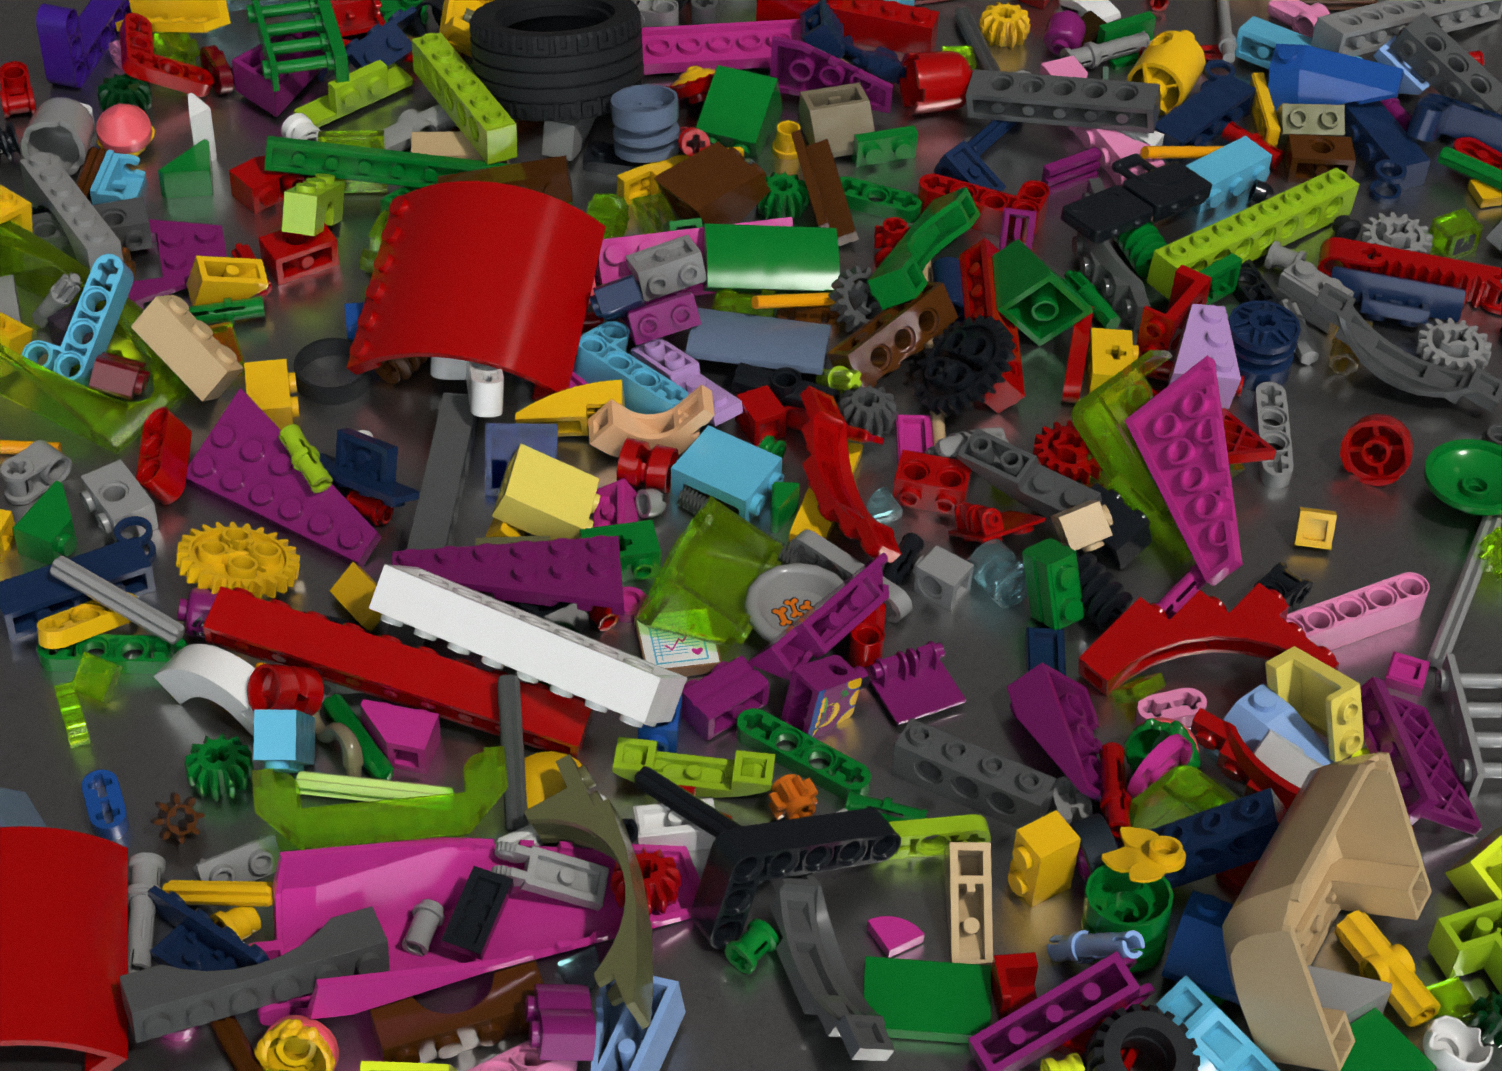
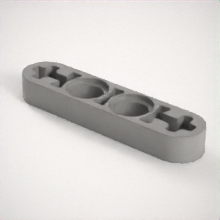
M1263 382L1256 387L1253 399L1255 433L1267 443L1277 444L1283 449L1276 450L1274 460L1258 461L1259 478L1264 485L1270 488L1282 489L1289 485L1294 469L1287 393L1277 383ZM1268 398H1271L1273 405L1268 406ZM1272 419L1279 422L1280 425H1268L1263 420ZM1273 464H1278V472H1275V469L1272 468Z
M811 530L802 531L789 543V547L792 550H796L795 553L798 551L799 555L803 554L800 559L801 563L823 567L836 573L843 581L865 565ZM883 577V584L889 585V598L883 602L886 604L885 620L897 623L911 612L912 601L901 587Z

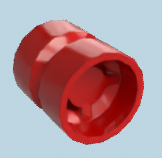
M627 438L622 446L618 460L617 481L625 478L632 486L639 487L642 483H645L647 489H657L662 493H668L671 489V467L678 460V449L659 444L650 448L649 443L646 441Z
M261 664L255 668L250 676L247 696L253 711L299 710L313 716L321 707L324 697V685L320 674L312 667Z

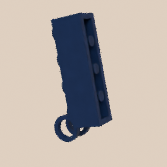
M1224 60L1207 62L1204 68V75L1209 80L1202 83L1200 91L1192 94L1187 101L1178 107H1174L1170 113L1157 120L1155 131L1164 134L1162 146H1207L1222 135L1228 123L1233 121L1237 124L1251 114L1256 88L1234 77L1235 67L1231 63ZM1216 67L1223 68L1229 74L1216 75L1210 69ZM1164 159V160L1167 161V162H1169V163H1171V162H1173V161H1178V162H1180V163L1182 164V163L1185 162L1187 159Z
M1380 101L1361 105L1356 102L1340 104L1345 106V137L1352 138L1353 147L1374 171V175L1378 179L1373 181L1369 188V195L1374 201L1382 204H1393L1399 201L1402 190L1424 185L1431 160L1411 136L1406 134L1405 129ZM1386 187L1393 190L1395 195L1383 196L1377 193L1375 189Z
M131 516L119 521L114 528L115 543L69 558L125 592L133 593L136 597L156 591L151 565L156 558V547L153 541H151L153 536L152 525L143 517ZM133 525L142 526L146 529V532L141 537L127 539L121 535L125 528ZM142 546L147 547L150 550L148 555H146ZM51 564L0 582V621L9 640L13 641L36 633L37 623L41 619L93 599L50 574Z

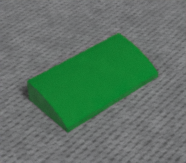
M705 223L703 225V262L707 280L703 282V291L779 294L832 292L834 289L831 287V284L840 275L836 228Z

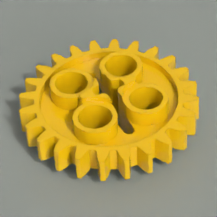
M215 522V528L203 524L201 531L192 528L190 529V535H182V541L178 542L175 566L179 568L180 576H187L186 582L188 584L198 583L197 588H209L212 594L218 593L221 586L232 590L238 587L248 590L260 599H262L263 594L275 598L276 591L285 594L287 593V587H294L295 580H298L300 555L296 554V547L288 546V539L277 540V532L265 534L264 527L253 530L249 523H246L243 527H237L234 522H230L229 527H224L221 523Z

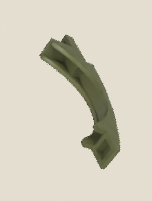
M568 754L556 761L567 788L529 808L524 813L544 844L559 843L560 841L573 842V844L598 850L611 857L621 866L625 881L624 914L613 945L593 975L600 988L615 980L607 992L611 1004L615 1007L625 1002L627 1008L643 1030L650 1026L653 1001L652 926L643 875L621 817L609 798L603 801L598 791L592 793L591 788L597 785L587 766L584 764L578 767L572 756Z

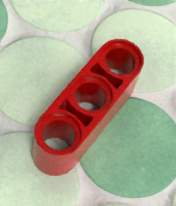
M166 407L154 410L144 422L136 472V480L162 505H169L176 501L185 489L192 431Z

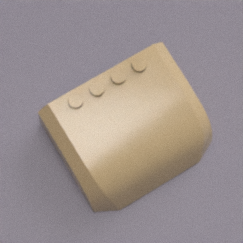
M1389 752L1356 756L1324 765L1309 772L1222 925L1227 965L1233 987L1254 1043L1271 1061L1326 1071H1341L1355 1043V1038L1345 1011L1321 1006L1307 965L1311 966L1340 910L1353 912L1359 910L1361 913L1418 920L1432 893Z

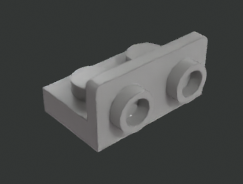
M689 235L625 256L629 270L639 283L644 301H650L707 280L702 253Z

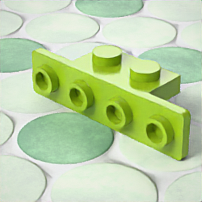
M377 60L349 73V81L337 83L335 79L328 82L329 94L294 109V114H305L312 121L313 125L319 128L413 85V78L400 66L395 65L388 70L387 65L383 61Z

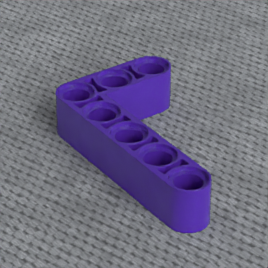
M90 0L79 17L77 11L73 8L46 3L40 5L36 16V26L45 74L49 83L74 88H81L109 49V43L113 42L120 33L116 29L115 22L123 20L126 14L132 13L129 0Z

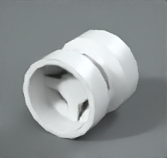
M295 113L289 116L282 125L281 133L284 138L325 142L323 132L313 125L312 121L303 113Z

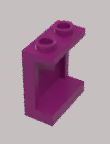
M681 290L650 301H644L646 306L628 311L627 316L618 319L619 322L629 328V336L636 345L701 325L694 295L691 292L682 293Z

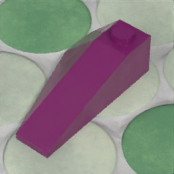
M773 36L770 77L778 78L781 93L800 96L802 91L860 82L870 101L871 110L890 114L893 84L810 44Z
M1040 663L1007 686L1011 699V712L1025 726L1082 794L1100 803L1103 789L1101 763L1097 758V754H1099L1100 749H1103L1101 741L1094 738L1093 730L1099 727V723L1087 687L1048 665Z

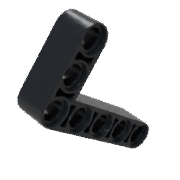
M875 808L727 829L716 837L711 846L691 908V917L713 947L725 948L730 941H736L742 934L759 881L882 862L892 857L898 851L901 845L900 835Z

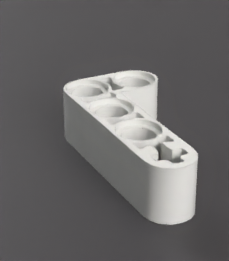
M431 357L430 374L432 377L443 380H466L470 412L473 415L487 418L502 415L504 375L502 369L470 361Z

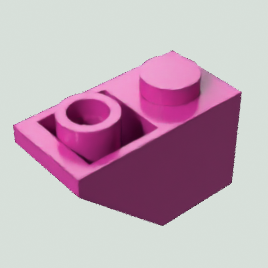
M363 699L361 703L362 724L393 768L427 775L441 739L439 714L423 709H411L391 705L387 702Z

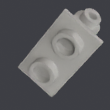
M272 833L265 837L260 835L257 836V840L206 860L204 858L199 859V863L193 866L196 879L204 881H256L275 873L280 853L275 834Z

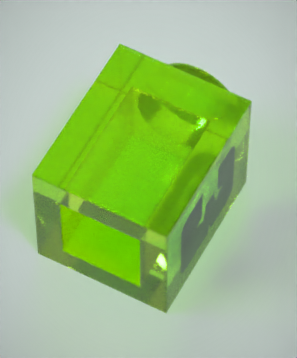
M1465 208L1432 219L1428 233L1433 235L1431 249L1441 257L1452 259L1476 252L1484 226Z

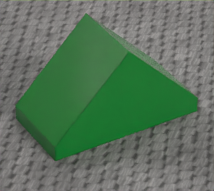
M203 139L158 170L163 197L167 199L213 196L212 160L208 140Z

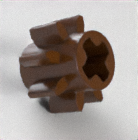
M171 792L170 802L165 804L155 802L156 807L160 810L158 817L152 818L150 823L160 825L163 828L159 833L160 839L166 840L174 833L176 842L184 844V835L188 833L200 834V831L195 826L197 819L205 817V814L192 808L196 802L194 797L189 796L181 803L179 794ZM177 811L185 813V819L179 820L178 826L170 823V817L176 816Z

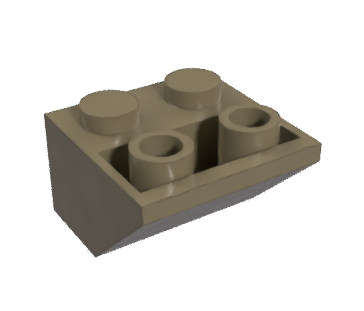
M860 82L800 92L798 123L809 145L828 139L834 157L853 154L854 135L875 132L870 101Z

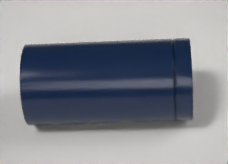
M943 257L936 260L931 266V282L944 283L958 315V319L948 325L954 326L956 321L961 324L965 320L960 260L954 257Z

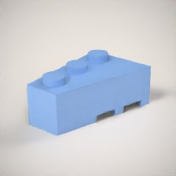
M653 976L650 1026L643 1030L627 1008L625 1002L615 1007L611 1004L607 992L615 980L601 988L599 987V995L596 997V1041L590 1071H660L686 1013L679 981Z

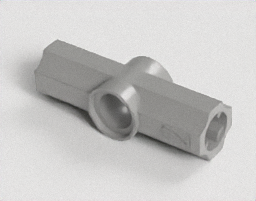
M440 104L420 113L416 109H408L399 116L397 123L370 135V145L372 148L403 151L411 147V132H444L455 127L456 124Z

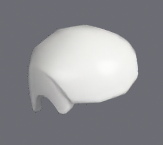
M1444 1015L1436 1018L1427 1025L1424 1032L1423 1050L1425 1056L1437 1067L1436 1071H1480L1489 1063L1493 1054V1047H1484L1481 1042V1029L1466 1026L1465 1023L1455 1017Z

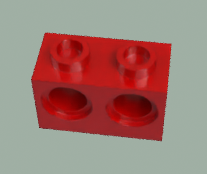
M903 449L894 478L892 504L954 516L956 506L967 500L972 470L957 459Z

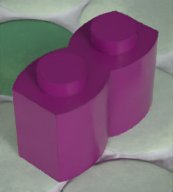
M535 984L533 996H526L525 1021L530 1022L529 1046L530 1048H537L539 1060L593 1061L596 1024L594 1013L591 1009L588 985Z

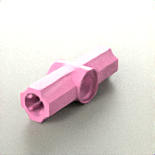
M1271 0L1267 8V13L1271 17L1291 26L1294 32L1310 38L1313 36L1314 26L1318 17L1330 14L1323 4L1314 3L1310 6L1300 0Z

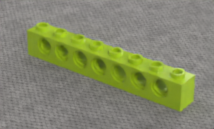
M1334 168L1163 246L1153 253L1146 282L1170 300L1175 272L1181 265L1199 272L1210 266L1214 261L1221 260L1231 253L1243 259L1242 263L1248 259L1251 261L1268 254L1274 241L1281 242V246H1285L1332 224L1338 216H1349L1360 184L1350 178L1345 172Z

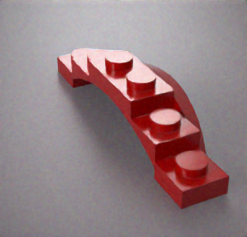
M809 385L800 394L806 408L805 415L810 420L801 428V431L807 442L806 449L811 455L802 465L808 477L807 484L814 492L818 501V510L826 520L839 523V528L846 537L852 540H859L862 549L870 557L875 558L885 552L888 556V562L893 563L902 555L894 538V531L891 527L877 522L871 516L856 487L848 452L846 420L840 413L833 396Z
M1199 708L1192 720L1191 732L1195 736L1197 743L1204 748L1220 750L1217 766L1221 768V772L1235 782H1242L1243 780L1247 783L1244 797L1271 788L1288 811L1300 787L1280 777L1261 762L1244 743L1235 725Z

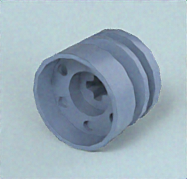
M643 84L626 87L613 94L610 99L611 115L615 125L613 129L614 151L618 157L630 162L651 163L669 159L679 152L678 138L680 128L676 122L679 118L678 96L674 90L661 85Z

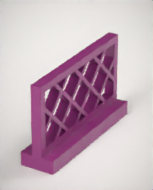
M1372 676L1360 687L1364 741L1370 754L1389 752L1411 825L1420 818H1424L1472 835L1477 834L1483 829L1427 708L1391 695L1384 680Z

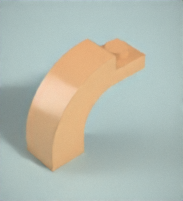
M701 384L675 407L657 414L636 413L611 399L588 419L590 445L619 458L625 440L633 438L648 442L650 448L659 444L677 448L678 455L682 454L700 436L699 428L708 424L712 417L715 416L712 391Z

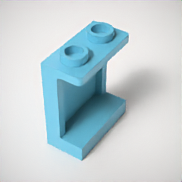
M709 425L671 467L672 494L679 497L680 491H683L685 486L697 489L738 508L739 517L745 519V522H749L754 515L758 516L762 512L766 500L771 496L772 484L774 482H784L782 457Z

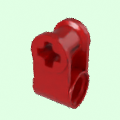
M19 61L3 64L0 67V96L4 118H10L13 114L29 112L33 115L37 109L27 65Z

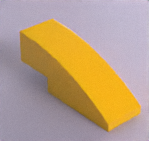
M622 379L575 386L551 394L515 413L519 438L589 436L588 419L612 399L625 407Z

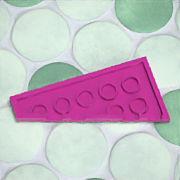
M1207 355L1124 421L1205 581L1215 586L1241 567L1243 563L1215 360Z

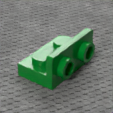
M1234 253L1221 260L1214 261L1210 266L1199 271L1212 277L1206 305H1211L1236 291L1243 259Z

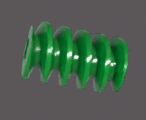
M1152 220L1140 228H1134L1114 238V241L1119 245L1120 250L1129 260L1137 275L1143 278L1148 277L1154 251L1168 245L1163 236L1159 234L1158 229L1153 225Z

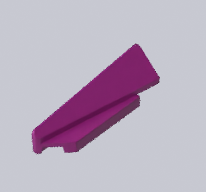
M885 552L858 569L748 660L749 664L790 681L793 668L808 663L813 655L817 659L826 654L889 598V585L883 584L882 566L888 562V556Z

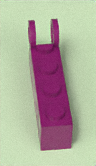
M1116 951L968 1038V1048L981 1071H1018L1106 1019L1107 1016H1111L1115 1010L1121 1007L1127 1010L1131 1004H1141L1151 997L1156 990L1151 983L1139 986L1130 972V969L1137 963L1136 959L1121 958Z

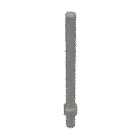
M1217 0L1220 27L1218 47L1223 55V60L1232 63L1235 60L1237 41L1236 37L1232 34L1229 0Z

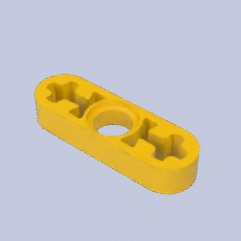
M91 600L38 621V644L47 649L65 648L131 621L99 602Z

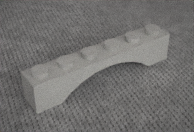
M52 152L36 153L30 158L19 160L25 195L36 209L46 207L56 217L71 244L82 272L87 278L94 262L101 255L114 254L123 261L121 241Z

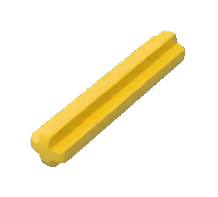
M170 880L162 886V890L166 893L170 891L177 893L186 905L269 907L273 904V882Z

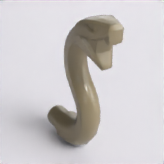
M320 707L316 714L312 716L315 717V738L324 743H330L337 739L342 748V764L345 767L346 775L362 777L361 766L364 762L358 739L350 728L343 723L333 722L325 726L320 717Z

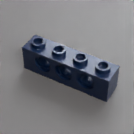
M1268 788L1151 829V831L1156 832L1159 836H1171L1179 840L1186 853L1184 867L1176 872L1165 874L1164 877L1170 882L1171 888L1174 889L1259 860L1284 818L1287 809L1274 791ZM1119 840L1120 848L1125 847L1122 840Z

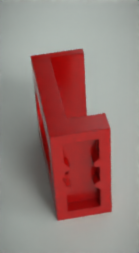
M1181 265L1176 270L1167 313L1164 314L1149 306L1143 308L1136 344L1139 346L1138 361L1141 362L1143 355L1173 361L1181 335L1180 333L1172 342L1175 332L1178 328L1183 330L1192 304L1206 305L1212 277L1184 265Z

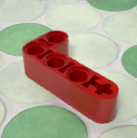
M934 173L923 175L920 178L918 197L922 201L921 214L934 199L967 187L981 214L970 229L1000 237L1004 208L1037 211L1034 240L1046 218L1050 189L1047 184L1038 180L1024 182L1015 196ZM1009 216L1007 239L1013 240L1016 217ZM1022 218L1020 241L1023 243L1026 242L1029 218Z

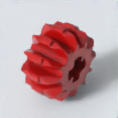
M643 846L640 854L636 855L643 875L649 915L654 910L664 914L667 904H676L679 887L681 886V874H679V869H676L673 857L664 858L661 849L654 853H648ZM615 862L614 873H612V878L610 879L611 891L615 895L618 908H623L625 906L624 875L621 866Z

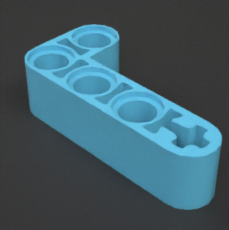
M104 254L94 262L61 346L40 340L32 341L25 346L21 356L22 362L37 377L74 390L88 388L96 357L101 355L102 352H106L134 280L133 272L118 256ZM106 300L105 307L101 311L95 312L96 305L100 301ZM94 332L92 340L82 344L84 336ZM48 354L47 362L37 367L39 358ZM80 364L81 367L78 374L69 377L71 368Z
M606 321L581 336L573 368L574 373L583 378L587 383L622 379L625 407L641 414L662 413L672 409L689 395L684 388L626 352L630 330L625 324L617 321Z

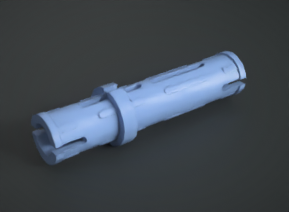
M1079 930L1074 931L1070 935L1052 936L1049 941L1058 944H1047V953L1053 961L1063 962L1072 960L1076 961L1077 964H1088L1094 959H1104L1116 951L1121 958L1134 959L1140 957L1143 952L1133 949H1144L1145 942L1143 936L1135 930L1095 934L1088 933L1089 931Z

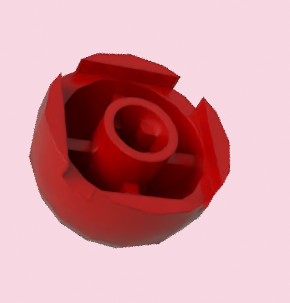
M1374 413L1363 416L1349 427L1341 442L1340 457L1348 473L1351 471L1354 476L1362 478L1359 481L1363 484L1384 486L1394 483L1407 471L1413 458L1414 442L1410 431L1402 421L1391 415Z

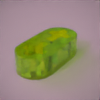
M70 681L53 686L70 748L90 744L86 721L74 682Z

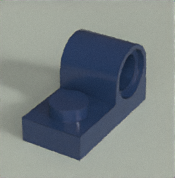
M965 140L944 154L934 169V174L1001 192L1006 189L1004 183Z

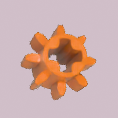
M787 774L776 780L772 785V793L768 795L772 802L768 806L777 820L783 817L786 820L810 817L815 813V805L818 804L815 796L819 792L810 777L802 780L800 775Z

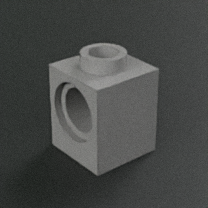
M936 545L927 556L922 555L915 563L913 568V575H915L913 592L951 612L971 590L974 565Z

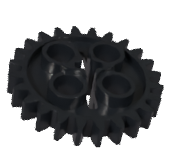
M979 315L975 321L969 316L965 320L964 325L956 321L951 332L945 328L942 339L934 338L932 340L935 345L932 349H924L927 357L917 361L921 369L913 372L917 380L912 383V386L916 389L915 396L927 410H932L935 415H939L942 412L946 417L952 411L960 415L964 406L970 411L973 410L976 400L984 403L985 394L987 392L995 394L994 385L1005 382L1001 375L1003 372L1012 370V367L1007 362L1015 359L1016 356L1012 350L1016 348V344L1012 341L1014 337L1000 320L996 321L992 316L985 319L982 315Z

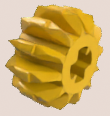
M996 2L995 6L987 5L979 21L980 30L985 40L989 42V46L998 45L1000 49L1003 46L1013 49L1014 45H1023L1030 32L1031 24L1029 23L1028 11L1021 9L1020 5H1010L1009 2L1007 4Z

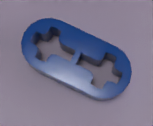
M102 769L90 772L82 781V792L92 832L95 836L110 841L119 839L127 832L129 821L118 778L109 770ZM105 787L107 796L99 798L97 788ZM111 812L114 822L106 824L103 814Z

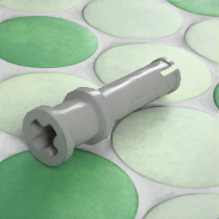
M1143 31L1100 44L1087 42L1080 48L1072 50L1070 48L1062 49L1060 51V58L1074 55L1084 68L1094 69L1101 62L1139 52L1141 47L1146 48L1148 46L1150 38Z
M137 853L132 855L128 861V869L131 872V883L128 886V905L130 906L128 922V974L140 971L142 967L144 969L152 967L150 950L153 948L156 905L153 903L148 890L154 885L160 888V877L166 868L165 859L155 853Z

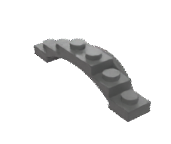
M1101 178L1088 179L1087 191L1082 194V198L1105 190ZM1077 232V236L1072 238V250L1074 256L1079 257L1081 273L1096 287V290L1101 289L1102 297L1107 298L1113 311L1122 310L1123 317L1129 320L1132 331L1139 332L1143 308L1145 306L1151 307L1143 281L1126 266L1108 240L1094 243Z
M1328 283L1324 284L1310 311L1319 315L1325 321L1337 325L1339 328L1334 337L1350 346L1359 359L1358 363L1364 365L1375 376L1400 390L1417 396L1441 397L1454 404L1458 402L1461 396H1464L1474 404L1482 406L1493 413L1502 398V380L1479 367L1474 372L1454 370L1432 364L1403 351L1376 332L1353 307L1355 298Z
M813 873L771 879L770 881L777 895L769 907L783 936V939L776 947V951L804 1014L818 1015L828 1037H841L851 1060L887 1061L895 1049L886 1032L884 1018L876 1013L867 1003L848 969L831 924L819 880L813 876Z

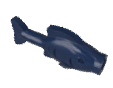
M850 35L844 38V55L854 59L852 60L853 66L886 82L900 85L899 79L905 78L906 67L901 66V62L895 52L881 46L874 51L862 50L854 46Z

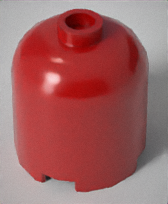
M953 51L908 52L904 54L901 66H906L905 78H900L899 84L903 106L911 108L909 111L910 115L953 111L967 104L966 92L973 70H971L964 56Z

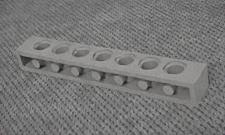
M1386 0L1318 17L1310 45L1354 57L1378 51L1379 48L1394 36L1398 37L1404 28L1423 12L1447 33L1500 19L1502 0Z

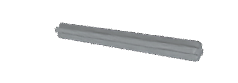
M1499 516L1482 517L1426 661L1430 662V667L1435 666L1437 669H1442L1446 654L1452 653L1502 523Z

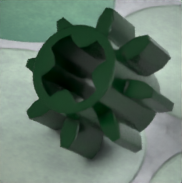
M1492 991L1486 998L1480 996L1470 1006L1469 1009L1475 1015L1468 1021V1024L1471 1027L1481 1029L1482 1042L1495 1044L1497 1048H1501L1502 995H1497L1495 991Z

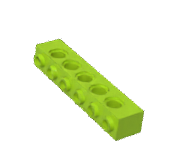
M441 32L427 33L422 37L412 39L414 73L487 165L518 157L516 123Z

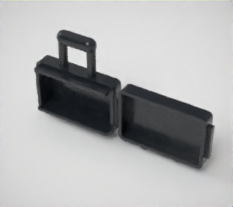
M1135 153L1116 160L1112 164V170L1115 173H1119L1128 179L1123 182L1122 187L1115 185L1063 206L1060 220L1090 241L1101 243L1110 238H1116L1120 234L1134 228H1140L1142 225L1151 222L1152 217V222L1156 223L1204 203L1210 196L1212 183L1178 161H1173L1157 168ZM1139 165L1148 172L1137 176L1128 169Z

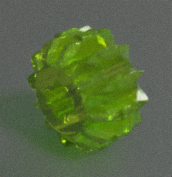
M611 193L595 194L592 197V201L588 202V209L585 213L606 226L603 239L625 237V232L628 229L627 224L630 219L628 216L629 205L626 203L625 198Z

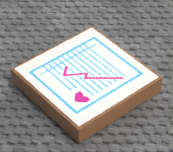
M708 607L634 616V627L641 659L682 676L710 674L714 667L722 662Z

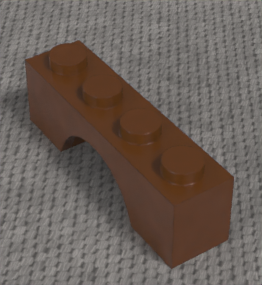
M536 961L494 972L493 984L487 996L479 1004L463 1012H434L420 1005L412 996L369 1009L372 1034L381 1062L425 1063L438 1058L447 1059L458 1055L462 1051L479 1046H492L506 1038L523 1033L529 1034L530 1022L525 1021L526 996H533L535 984H544Z

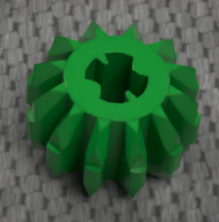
M786 171L783 174L772 172L770 177L766 176L764 179L771 191L756 205L758 213L765 214L766 220L792 217V219L802 218L803 213L807 210V205H809L810 197L805 181L799 180L798 174L787 175Z
M222 732L218 739L212 740L205 735L204 744H192L191 754L185 756L184 765L188 784L191 789L197 790L201 798L212 794V797L217 802L221 795L227 794L234 799L235 790H247L248 780L253 778L254 764L252 762L251 750L248 745H242L238 736L227 740Z

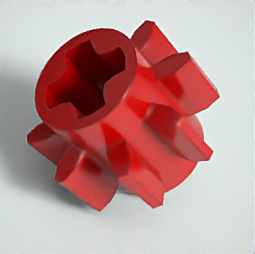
M898 217L885 219L883 226H875L874 248H880L881 250L886 247H895L911 227H907V223Z

